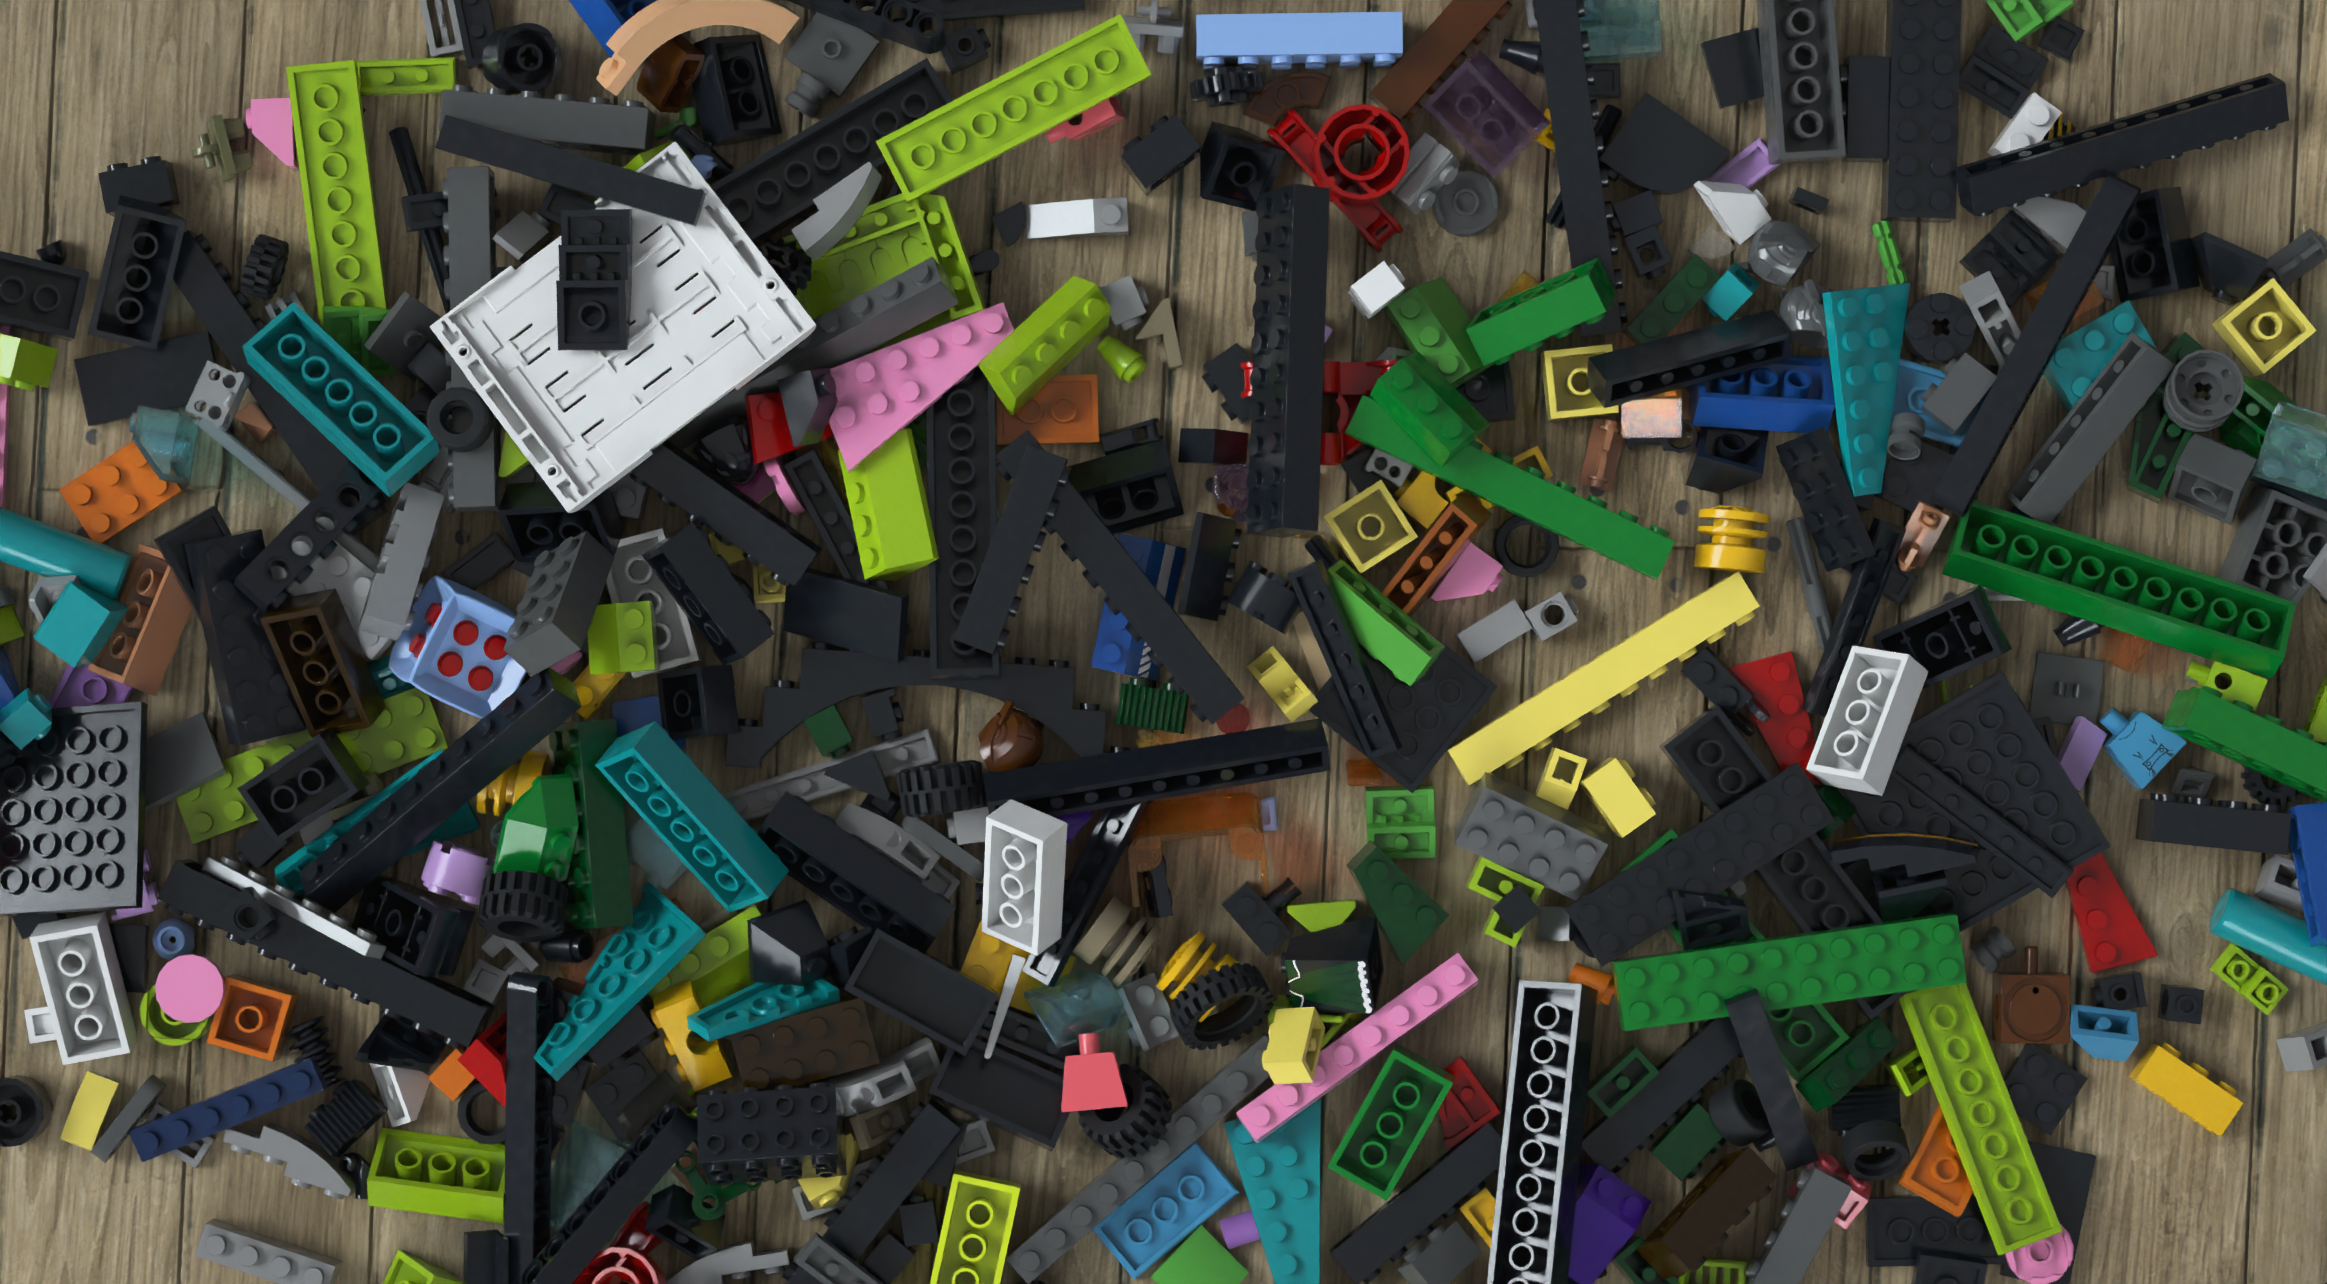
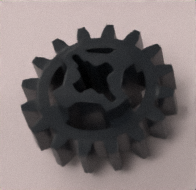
M1244 66L1214 68L1215 70L1204 72V79H1196L1194 82L1189 83L1191 100L1209 102V107L1239 105L1238 103L1249 101V94H1257L1259 91L1264 90L1262 72L1244 71Z
M765 238V244L762 245L756 241L753 242L794 296L797 295V288L803 290L807 288V281H811L812 259L811 257H806L803 249L796 250L797 243L792 242L789 245H785L784 240L781 238L777 243H772L769 238ZM770 284L768 289H773L775 284Z

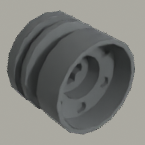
M2197 350L2186 355L2167 378L2162 392L2163 406L2169 418L2180 428L2192 432H2208L2221 426L2239 405L2244 392L2243 375L2237 363L2228 355L2215 350ZM2203 390L2206 392L2207 396L2205 398L2200 397L2196 399L2194 397L2196 391L2198 393Z

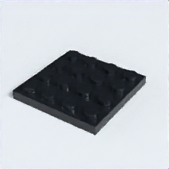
M1358 643L1402 744L1399 750L1370 760L1400 785L1413 793L1496 690L1497 686L1444 645L1445 648L1426 674L1410 687L1406 682L1397 679L1386 665L1380 660L1371 657L1367 650ZM1331 676L1315 697L1318 702L1309 711L1317 718H1321L1324 724L1366 756Z

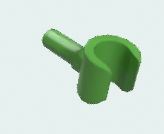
M694 107L681 109L679 111L680 121L673 122L654 131L656 138L658 139L670 134L681 122L686 123L691 129L698 127L700 120L697 109Z

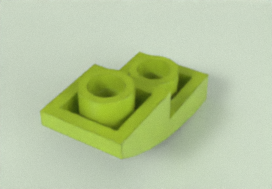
M2232 943L2228 945L2210 967V970L2267 1016L2289 990L2269 971L2259 966Z

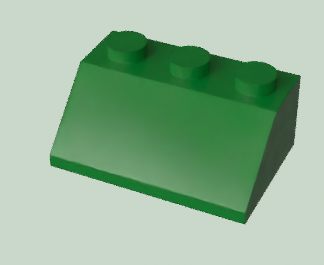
M1420 352L1399 360L1378 378L1370 394L1441 468L1491 425Z

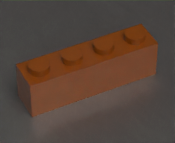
M1468 492L1454 500L1382 591V594L1408 616H1411L1420 608L1489 520L1492 513Z

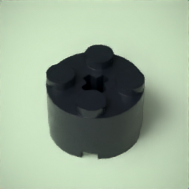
M534 23L513 25L493 32L483 51L485 79L496 88L505 89L508 94L519 95L521 91L536 92L542 90L558 77L562 66V52L559 45H556L552 38V34L545 27Z
M1946 293L1931 294L1912 304L1906 311L1902 341L1906 350L1915 359L1923 363H1944L1950 361L1953 356L1959 357L1969 348L1973 341L1977 324L1970 308L1960 298ZM1940 322L1943 325L1941 330L1944 334L1941 333L1936 336L1933 334L1935 326L1932 323Z
M1250 560L1233 589L1228 603L1279 632L1286 634L1302 608L1292 585L1287 589L1289 581L1273 572H1270L1266 577L1265 574L1268 570Z
M14 1075L0 1079V1146L2 1147L18 1146L34 1140L44 1132L50 1122L53 1103L46 1089L30 1077ZM11 1105H15L17 1108L16 1114L18 1116L13 1118L9 1115L12 1111L9 1107Z

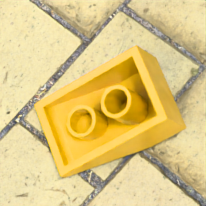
M981 920L961 972L998 991L1000 994L996 1001L999 1002L1013 954L1026 958V963L1030 953L981 932ZM1070 955L1055 987L1047 986L1021 971L1009 1006L1052 1020L1076 957Z

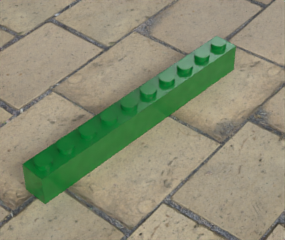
M1362 395L1344 433L1653 580L1658 579L1675 541L1668 538L1670 532L1653 524L1647 529L1637 524L1638 517L1624 510H1620L1618 514L1606 509L1608 503L1589 495L1587 500L1575 495L1576 488L1558 480L1557 484L1554 485L1543 480L1546 475L1545 473L1530 466H1527L1524 471L1512 465L1514 459L1501 452L1496 451L1494 456L1482 451L1483 444L1475 440L1441 468L1371 396Z

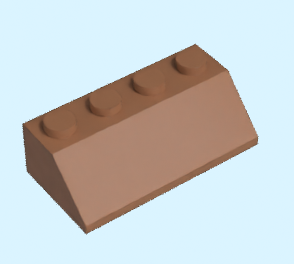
M139 544L118 599H116V601L127 605L129 609L94 662L89 664L87 670L156 696L159 687L164 682L165 672L170 660L177 651L178 641L184 626L191 617L192 606L162 553L157 549Z

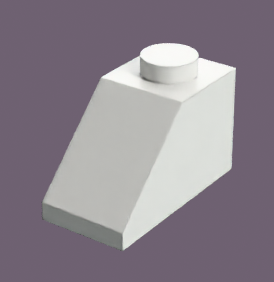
M1698 181L1694 184V187L1724 233L1740 245L1762 228L1763 225L1772 220L1765 209L1768 206V202L1756 189L1752 192L1742 184Z

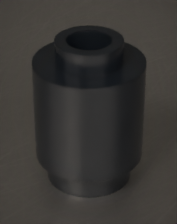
M564 928L563 933L559 937L541 941L540 947L545 959L549 962L581 963L583 960H588L591 957L594 943L592 936L589 933H585L582 929Z

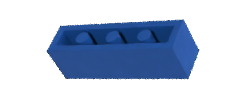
M2327 802L2296 805L2286 813L2291 814L2289 842L2311 947L2327 945Z

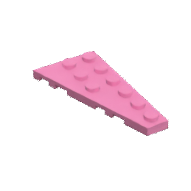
M1003 302L830 369L831 376L836 383L835 392L838 402L828 422L849 473L871 453L876 452L882 447L883 443L894 434L904 429L939 400L945 392L961 382L967 374L978 366V363L1014 331Z

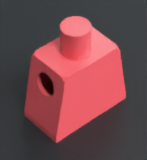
M1114 96L1083 112L1080 124H1076L1074 117L1045 133L1051 143L1066 136L1069 140L1079 141L1126 119V116L1117 97Z
M1099 1033L1078 1034L1080 1055L1065 1056L1062 1112L1129 1106L1116 1053H1101Z

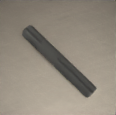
M1802 517L1788 520L1786 526L1819 648L1824 650L1833 624L1805 521Z

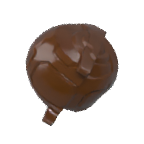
M1006 700L1001 711L978 734L981 743L978 749L990 773L1034 766L1043 752L1044 736L1042 729L1044 724L1040 721H1035L1027 713L1013 708L1014 702L1011 700Z

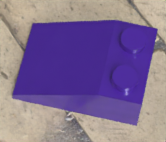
M1599 1164L1581 1165L1579 1169L1568 1275L1577 1284H1593L1634 1234L1652 1202Z

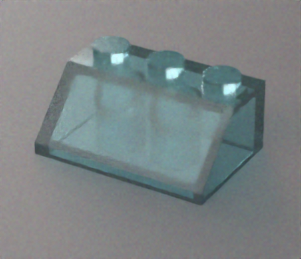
M1583 0L1585 17L1579 18L1580 31H1588L1590 51L1583 52L1585 62L1652 58L1660 55L1662 52L1659 0Z
M138 406L137 413L133 412L129 425V431L133 433V442L160 480L189 486L199 433V426L196 424L201 419L178 412Z
M577 1121L573 1122L551 1171L550 1227L556 1231L561 1228L631 1145L624 1142L621 1143L620 1140Z

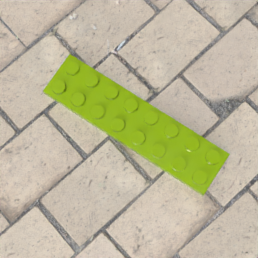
M1121 14L884 136L877 140L876 143L907 203H910L1151 78L1152 74Z
M356 59L286 67L319 322L322 329L323 306H364L389 309Z
M413 688L384 699L386 708L371 727L336 733L364 775H371L373 772H377L380 775L430 756L441 748L446 750L450 747L431 696L418 688ZM308 729L223 760L228 773L177 797L176 800L192 843L197 844L258 821V818L237 788L313 739Z
M1966 983L1916 990L1900 997L1899 1002L1998 1256L2063 1232Z

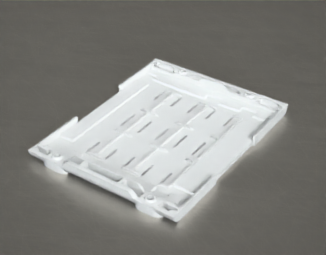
M676 141L636 170V172L705 192V200L696 227L602 198L594 202L598 207L596 209H632L630 324L635 320L636 322L629 329L628 350H558L556 281L559 280L558 245H562L561 236L516 270L510 265L430 326L472 386L568 513L576 512L653 455L652 450L734 388L736 390L740 389L806 339L816 328L815 322ZM662 226L660 230H658L651 237H649L647 240L640 244L642 240H644L646 237H648L650 234H652L654 231H656L659 227ZM680 249V252H678L676 255H674L672 258L666 261L663 265L658 267L659 264H661L663 261H665L667 258H669L671 255H673ZM698 273L696 277L676 291L679 286ZM775 284L773 289H768V286ZM716 296L715 300H713L711 303H709L707 306H705L703 309H701L694 315V312H696L698 309H700L702 306H704L706 303H708ZM733 320L735 321L722 332H720L717 336L712 338L713 335H715L717 332H719L721 329L727 326L730 322H732ZM531 324L533 325L511 342V339H513L516 335H518ZM654 344L653 347H651L649 350H647L645 353H643L641 356H639L637 359H635L633 362L626 366L628 362L634 359L637 355H639L649 346ZM548 348H550L549 351H547L545 354H543L541 357H539V358H538L537 360H535L533 363H531L530 365L528 364V363H530L532 360H534L536 357H538L540 354H542L544 351H546ZM467 350V354L461 356L462 351ZM672 368V370H670L668 373H666L664 376H662L660 379H658L656 382H654L652 385H650L648 388L644 390V388L647 385L653 382L656 378H658L668 369ZM568 371V373H567L564 377H562L560 380H558L556 383H554V384H553L552 386H550L548 389L546 388V387L549 386L551 383H553L556 379H558L560 376H562L564 373H566V372ZM586 395V397L582 399L580 402H578L575 406H573L567 412H564L567 408H569L571 405H573L575 402H577L579 399ZM604 419L602 423H600L586 435L582 436V434H584L586 431H588L590 428H592L594 425H596L598 422ZM556 469V473L550 475L551 470Z

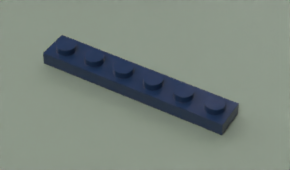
M312 1056L134 1127L128 1132L141 1161L145 1162L323 1091L328 1085L315 1056Z

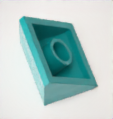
M69 581L33 637L73 668L89 665L94 662L129 608L125 604Z

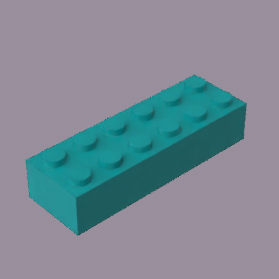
M294 302L242 346L247 363L388 497H391L440 453L438 441L431 435L429 429Z
M656 721L616 738L595 764L728 913L769 898L789 872L779 856L771 851L759 837L756 830L745 822L737 813L735 807L719 793L712 781L702 774L693 764L691 758L669 737L668 732L660 727Z

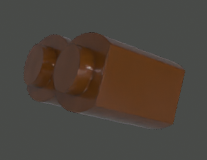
M682 34L675 36L650 54V62L640 73L637 91L660 112L678 113L686 104L691 92V84L698 77L703 67L704 54Z

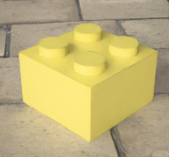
M2274 278L2263 281L2248 293L2243 301L2237 302L2211 324L2254 377L2266 373L2317 331Z
M1612 344L1543 351L1540 354L1547 422L1615 415L1619 412L1618 405L1604 408L1586 385L1588 358L1612 352Z
M1379 480L1322 517L1359 574L1418 537L1382 480Z
M1608 757L1583 775L1579 785L1615 836L1623 838L1656 814L1652 809L1656 802L1644 787L1637 788L1632 781V778L1636 775L1625 760Z

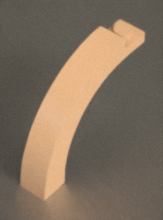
M657 0L632 16L608 40L606 45L614 54L603 62L596 80L617 97L643 61L658 47L679 34L703 26L734 25L764 34L780 45L800 17L777 0Z

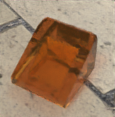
M1349 759L1346 761V777L1349 786H1376L1382 784L1381 768L1371 760Z

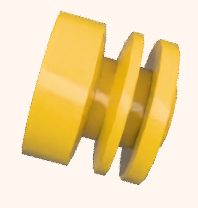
M1724 505L1698 510V518L1713 520V525L1697 526V532L1711 536V543L1695 545L1693 567L1730 572L1765 573L1767 551L1753 547L1752 540L1768 538L1769 532L1753 529L1754 524H1770V515L1752 510V508Z
M529 750L523 755L520 764L515 762L477 794V812L488 814L494 800V816L501 817L507 803H512L513 806L521 795L532 787L531 783L537 776L549 775L550 754Z
M1199 930L1193 937L1183 942L1163 967L1161 977L1155 986L1163 991L1173 980L1177 985L1169 997L1174 1000L1180 991H1186L1185 986L1188 983L1195 984L1197 982L1196 978L1201 974L1206 977L1209 975V970L1215 968L1216 971H1220L1223 965L1228 964L1231 968L1233 963L1239 962L1228 953L1216 962L1211 960L1210 958L1217 944L1212 941L1201 952L1198 947L1204 941L1206 935ZM1216 1005L1209 1009L1198 1021L1202 1022Z

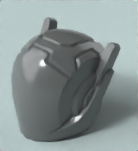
M1785 220L1768 222L1752 238L1748 249V262H1741L1739 266L1748 273L1758 275L1767 282L1784 288L1788 281L1793 279L1807 264L1821 244L1804 229Z
M1812 279L1806 280L1804 285L1797 286L1789 292L1788 290L1780 291L1779 295L1782 300L1779 308L1780 319L1792 332L1791 340L1798 341L1801 346L1829 351L1822 293L1834 291L1824 285L1814 284Z

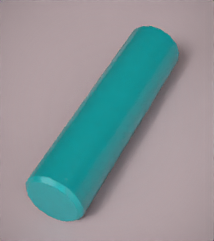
M0 507L1 562L44 577L77 575L82 586L113 600L118 599L132 563L131 553Z
M2230 888L2222 894L2210 919L2209 929L2211 934L2327 986V945L2311 947L2305 920L2234 888Z

